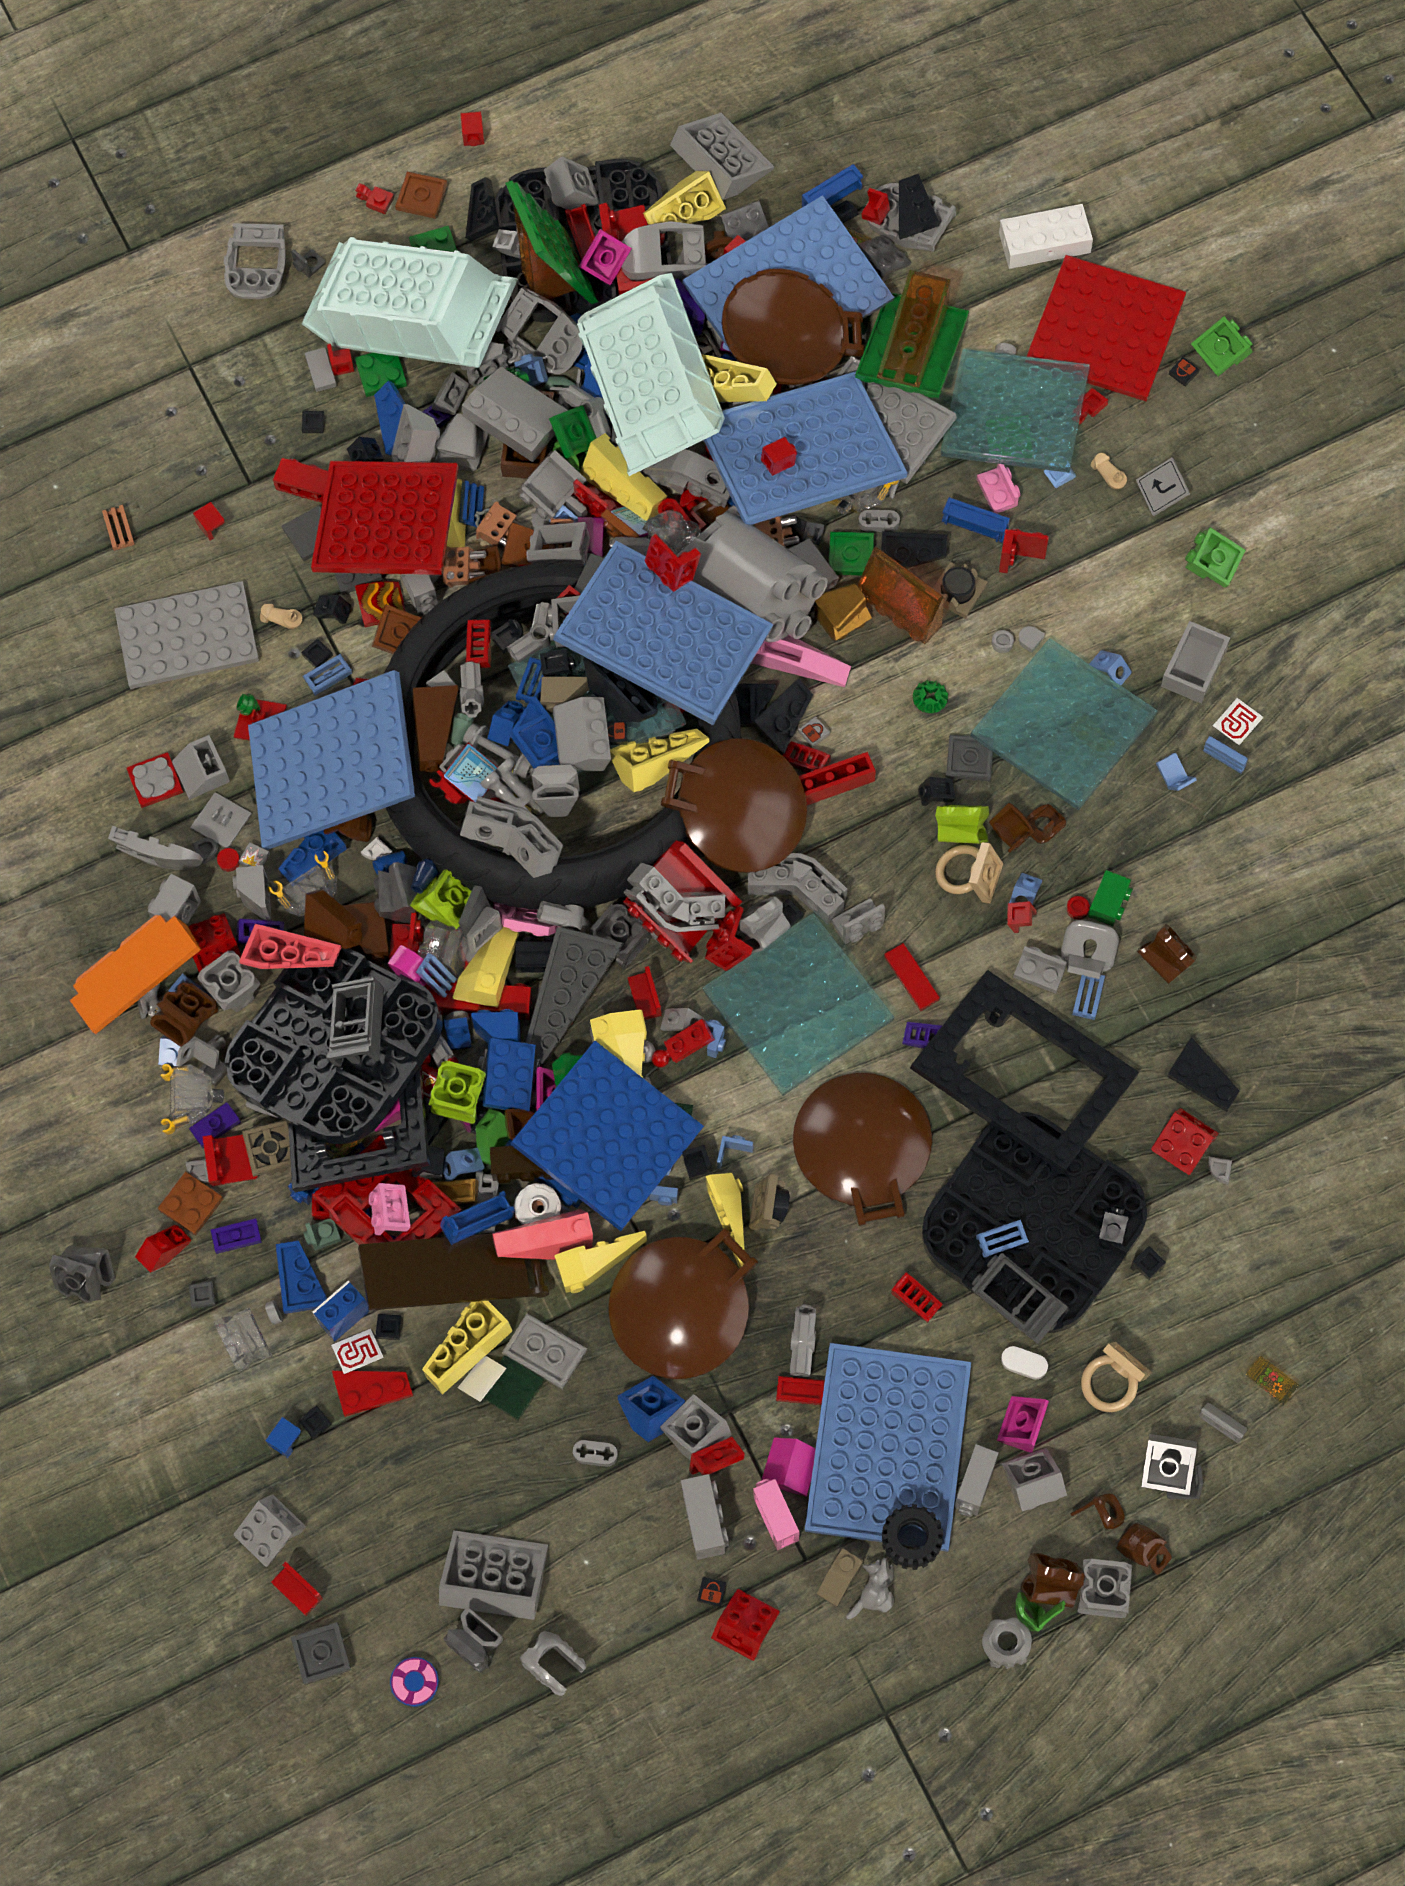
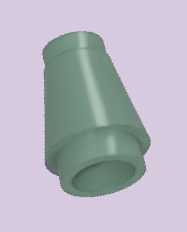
M457 713L456 717L452 719L448 744L456 747L458 744L462 745L465 731L472 725L474 719L469 718L465 714Z

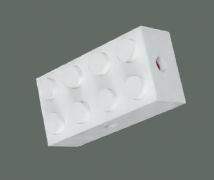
M1083 204L1000 220L999 235L1009 269L1065 258V255L1072 257L1091 253L1093 238Z

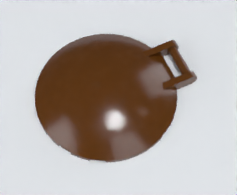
M766 269L739 281L728 295L723 307L722 331L732 354L739 362L767 368L776 383L799 385L810 383L826 376L837 366L843 355H863L864 346L862 345L861 338L862 313L843 311L842 307L838 306L834 300L833 294L823 284L820 283L819 285L808 279L809 276L788 269ZM848 324H852L853 344L849 343Z
M736 738L723 740L707 747L690 764L675 760L669 761L668 769L670 770L661 806L679 811L680 817L683 818L688 838L694 847L697 846L706 855L705 858L715 865L734 872H758L782 862L799 843L807 818L804 788L792 765L773 748L755 740ZM678 772L682 773V779L677 800L673 798Z
M846 1074L822 1084L804 1102L794 1125V1154L801 1172L817 1188V1191L831 1200H837L847 1203L849 1206H854L858 1226L866 1225L865 1222L897 1216V1218L904 1217L900 1196L914 1183L916 1184L922 1176L931 1153V1127L923 1106L906 1087L890 1078L877 1074ZM894 1203V1207L863 1213V1208Z
M727 1228L723 1229L709 1244L687 1237H671L652 1242L633 1254L618 1272L609 1297L610 1326L621 1350L641 1369L668 1379H687L704 1375L723 1364L740 1344L749 1318V1299L743 1278L758 1264V1261L755 1257L751 1258L730 1236L731 1232ZM723 1242L744 1263L740 1269L719 1248Z

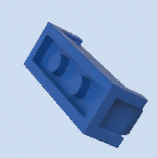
M852 164L803 194L802 207L822 195L831 206L855 190H861L863 187L861 183L863 175Z
M950 497L942 512L944 514L942 518L944 524L950 523L996 539L995 542L999 540V542L1003 543L1005 529H1009L1010 518Z
M502 1191L498 1196L455 1215L443 1217L440 1226L450 1244L452 1245L511 1219L515 1209L506 1200L505 1192Z

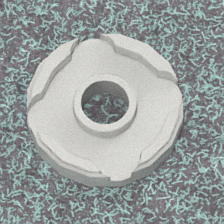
M531 1184L518 1193L514 1204L515 1215L522 1225L560 1215L561 1202L553 1188L546 1184ZM538 1200L543 1203L544 1209L541 1213H536L532 1210L533 1201Z

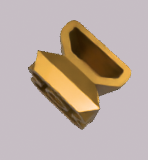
M856 584L824 592L820 598L815 600L816 605L813 606L816 619L831 639L835 641L844 639L849 632L862 628L868 620L872 619L866 607V598Z

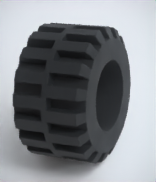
M912 1504V1507L903 1505L899 1510L896 1508L892 1515L887 1517L882 1530V1547L886 1551V1556L888 1559L891 1558L896 1566L898 1564L902 1565L903 1569L911 1567L912 1570H918L920 1566L922 1568L926 1567L929 1562L932 1563L935 1560L942 1546L943 1529H941L940 1520L935 1518L936 1515L933 1512H928L926 1507H917L918 1504ZM906 1525L921 1527L927 1535L925 1545L915 1550L905 1548L898 1540L899 1530Z

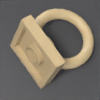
M982 842L980 849L971 845H959L949 849L941 856L936 866L935 875L938 884L945 891L952 894H964L974 890L983 903L991 904L1003 862L990 843ZM960 854L974 856L976 861L971 867V876L968 883L953 885L946 880L944 875L945 867L953 857Z
M1117 1342L1108 1343L1103 1350L1107 1355L1099 1356L1092 1360L1086 1366L1081 1379L1082 1392L1086 1400L1094 1408L1104 1412H1117L1130 1405L1136 1396L1138 1381L1146 1380L1152 1373ZM1111 1364L1120 1375L1128 1379L1129 1383L1125 1396L1113 1403L1099 1400L1091 1389L1093 1373L1099 1367Z

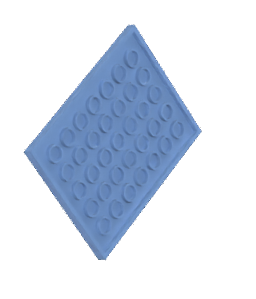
M823 195L686 277L682 282L728 349L729 347L722 331V311L725 301L739 281L745 277L748 278L755 275L756 272L761 270L788 269L809 276L808 279L819 285L820 283L823 284L833 294L834 300L838 306L842 307L843 311L862 313V319L894 300L892 293Z
M856 371L771 396L767 401H754L722 411L725 419L719 433L704 439V442L745 524L759 523L907 477V471L861 380L855 378ZM785 437L796 448L795 465L772 476L761 461L762 447Z
M615 541L555 633L553 640L714 725L770 633L773 624L693 581L688 582L673 592L661 582V579L654 571L647 567L645 563L646 556Z
M395 670L248 725L261 846L263 849L269 850L415 797L400 675Z
M830 1343L805 1532L882 1542V1530L887 1517L891 1516L896 1508L898 1510L901 1509L903 1505L912 1507V1504H918L917 1507H926L928 1512H933L936 1515L935 1518L940 1520L941 1529H943V1541L940 1551H949L971 1362ZM906 1525L899 1530L898 1540L901 1545L921 1548L926 1543L927 1535L917 1525Z

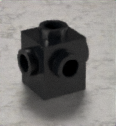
M359 436L347 448L352 461L382 462L384 460L375 438Z

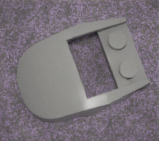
M888 183L879 187L878 191L888 194L890 211L881 225L867 221L871 229L902 247L933 252L935 250L934 246L951 219L956 216V207L952 205L949 208L942 204L941 198L928 195L938 218L939 226L915 234L914 237L910 236L899 240V183Z
M673 221L650 224L632 230L622 241V243L632 248L621 267L623 273L631 280L645 281L646 279H653L659 275L672 273L674 279L681 278L683 280L689 274H693L706 266L703 225ZM674 231L683 235L684 264L662 265L660 233Z
M233 223L234 235L233 238H229L227 254L224 256V277L227 289L233 296L241 299H266L274 296L280 290L286 265L283 225ZM238 246L278 247L277 269L236 268Z
M526 287L520 289L496 328L497 332L502 331L509 338L507 342L512 347L518 346L522 350L523 356L533 354V357H542L546 372L552 374H561L569 370L583 349L577 323L555 302ZM541 303L556 314L558 318L539 347L535 349L518 335L537 305Z
M115 826L111 828L108 839L117 844L116 849L147 864L172 870H189L202 864L203 858L201 855L187 848L169 843L167 847L159 844V839L150 836L148 841L138 838L139 833L126 831Z

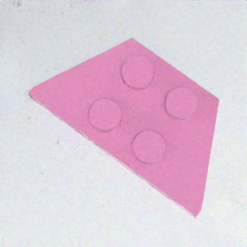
M493 902L492 908L499 911L503 927L510 928L514 932L527 931L532 932L535 936H549L556 933V929L559 927L539 922L537 918L538 909H524Z

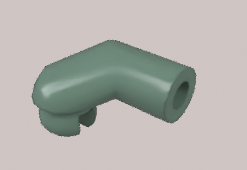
M563 376L548 377V382L544 384V388L550 391V387L569 388L570 385L575 383Z

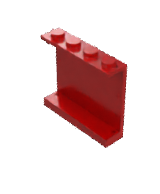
M676 840L653 865L678 893L715 891L724 894L725 909L728 906L737 908L742 903L728 886L684 842ZM626 897L623 902L629 907L627 911L636 919L640 918L643 921L642 926L648 932H654L658 936L656 940L665 948L669 947L672 950L671 955L677 961L693 962L689 957V952L708 930L675 932L661 927L642 910L641 906ZM656 910L667 923L682 922L680 919Z

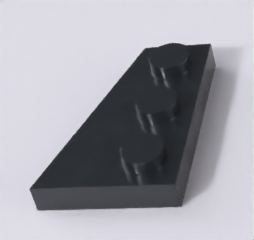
M919 174L899 180V240L938 227V218Z
M486 177L471 184L465 238L470 241H474L500 228L492 181Z
M882 531L880 575L946 558L947 535Z
M799 678L752 722L757 730L781 755L785 753L791 737H793L796 727L813 696Z
M1192 1037L1167 1075L1170 1079L1226 1112L1240 1092Z

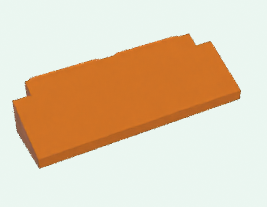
M155 915L122 941L120 948L115 952L110 951L76 979L73 987L78 994L70 1002L90 1030L97 1034L201 949L188 926L176 916L167 921L161 915Z

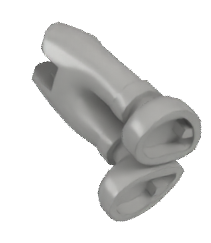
M511 756L480 783L483 788L495 791L496 797L504 804L522 808L531 813L525 807L527 805L536 815L544 812L533 801V791L523 784L516 775H513L512 768L515 765V761ZM500 779H502L506 783L508 788H510L516 794L517 797H515L508 790V788L500 782Z

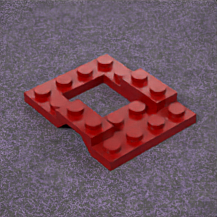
M380 1135L359 1154L386 1149L387 1145L384 1138ZM412 1169L321 1187L313 1194V1199L329 1213L330 1218L358 1245L435 1238L443 1231L440 1226L443 1217H450L462 1212L429 1179L421 1176L417 1178L412 1177ZM379 1183L405 1185L406 1197L412 1202L416 1201L426 1211L410 1225L411 1228L407 1232L404 1231L395 1240L385 1231L381 1235H375L371 1218L365 1213L371 1206L369 1204V1195Z

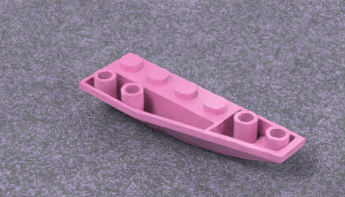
M790 635L776 642L764 641L751 662L752 664L841 687L846 686L851 666L799 639H794Z

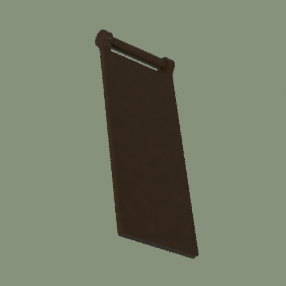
M492 1234L472 1235L452 1245L447 1237L369 1243L358 1246L367 1305L370 1311L522 1297L542 1298L549 1295L548 1287L544 1283L540 1259H530L536 1285L535 1288H530L524 1258L498 1257Z

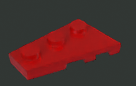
M332 1371L345 1417L413 1396L406 1372L350 1371L344 1374L343 1371Z

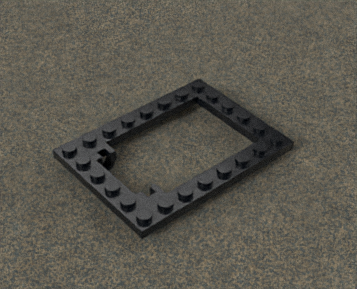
M989 970L976 983L910 1067L918 1075L1063 1174L1139 1074V1071ZM994 1011L1000 1015L999 1018L994 1015ZM983 1013L985 1014L986 1021L993 1027L1003 1026L1012 1015L1105 1078L1059 1140L964 1076L970 1068V1062L965 1059L961 1065L956 1062L958 1054L954 1050Z
M420 1066L399 1096L401 1124L383 1128V1137L387 1145L386 1149L331 1160L327 1150L331 1149L330 1143L324 1140L314 1142V1136L288 1123L292 1189L294 1192L430 1166L422 1066Z

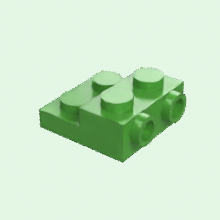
M1225 316L1191 343L1217 377L1234 363L1238 365L1253 352L1250 347L1253 343L1246 335L1241 336L1237 332L1240 328L1233 319L1228 321Z
M1211 527L1203 532L1200 531L1194 539V543H1196L1194 550L1191 549L1185 557V560L1188 562L1185 568L1202 579L1208 577L1226 588L1229 586L1246 550Z

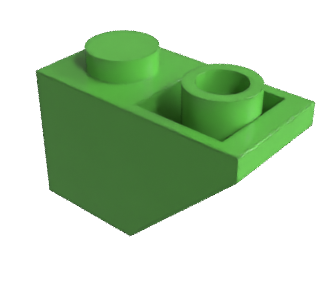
M489 1109L476 1126V1143L482 1162L491 1165L490 1147H503L509 1141L506 1132L505 1116L499 1111Z

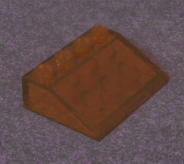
M875 547L858 583V588L865 596L866 603L873 605L880 615H886L896 627L905 629L915 641H921L926 645L942 627L945 598L879 548Z

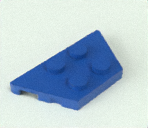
M533 696L509 735L534 769L538 766L559 765L555 723L536 696Z

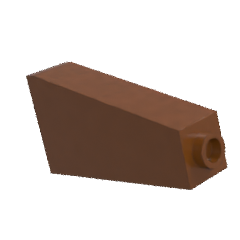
M458 685L413 688L412 700L420 771L436 772L441 770L439 766L445 760L452 719L458 700Z

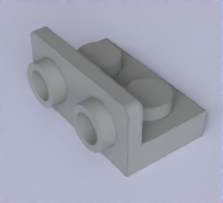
M1024 946L1013 978L1056 994L1066 970L1067 962L1060 956L1044 954L1036 947L1028 948Z

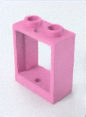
M764 1479L758 1482L756 1488H753V1498L777 1551L798 1542L799 1530L776 1480Z

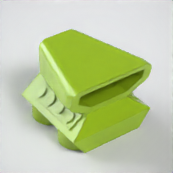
M964 805L937 806L935 816L938 823V842L973 844L988 842V834L983 823L990 815L989 807Z
M447 869L442 871L439 878L435 877L423 893H417L410 904L414 910L445 930L452 926L456 929L460 927L458 922L472 892L469 888L464 887L460 880L454 879L455 877H452L451 871Z
M443 1061L438 1069L437 1079L431 1091V1098L428 1104L432 1105L431 1112L436 1115L474 1124L476 1121L477 1101L486 1073L478 1068L451 1061Z

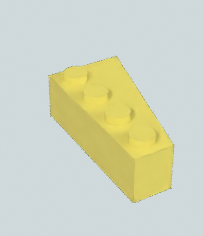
M702 354L719 402L767 401L777 384L767 368Z
M604 433L590 443L580 474L587 479V482L622 506H625L646 521L651 520L659 514L658 506L662 500L667 498V495L648 476L644 477L640 471L629 476L627 474V462L619 447H615L609 441L611 438Z
M489 1301L471 1302L462 1311L461 1317L455 1326L451 1327L447 1333L448 1336L442 1344H439L422 1370L426 1378L443 1395L512 1332L508 1320Z

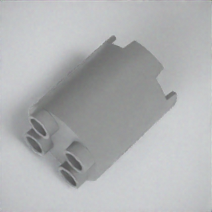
M725 513L717 516L716 522L721 527L706 542L695 537L687 550L689 552L696 548L701 553L692 581L772 623L773 627L765 642H776L788 635L794 639L803 637L811 626V618L808 616V613L815 600L820 598L825 592L828 584L827 578L818 573L812 565L755 526L745 524L737 514Z

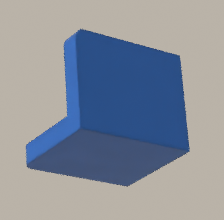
M282 1417L265 1441L268 1446L289 1458L293 1452L291 1446L300 1435L301 1430Z

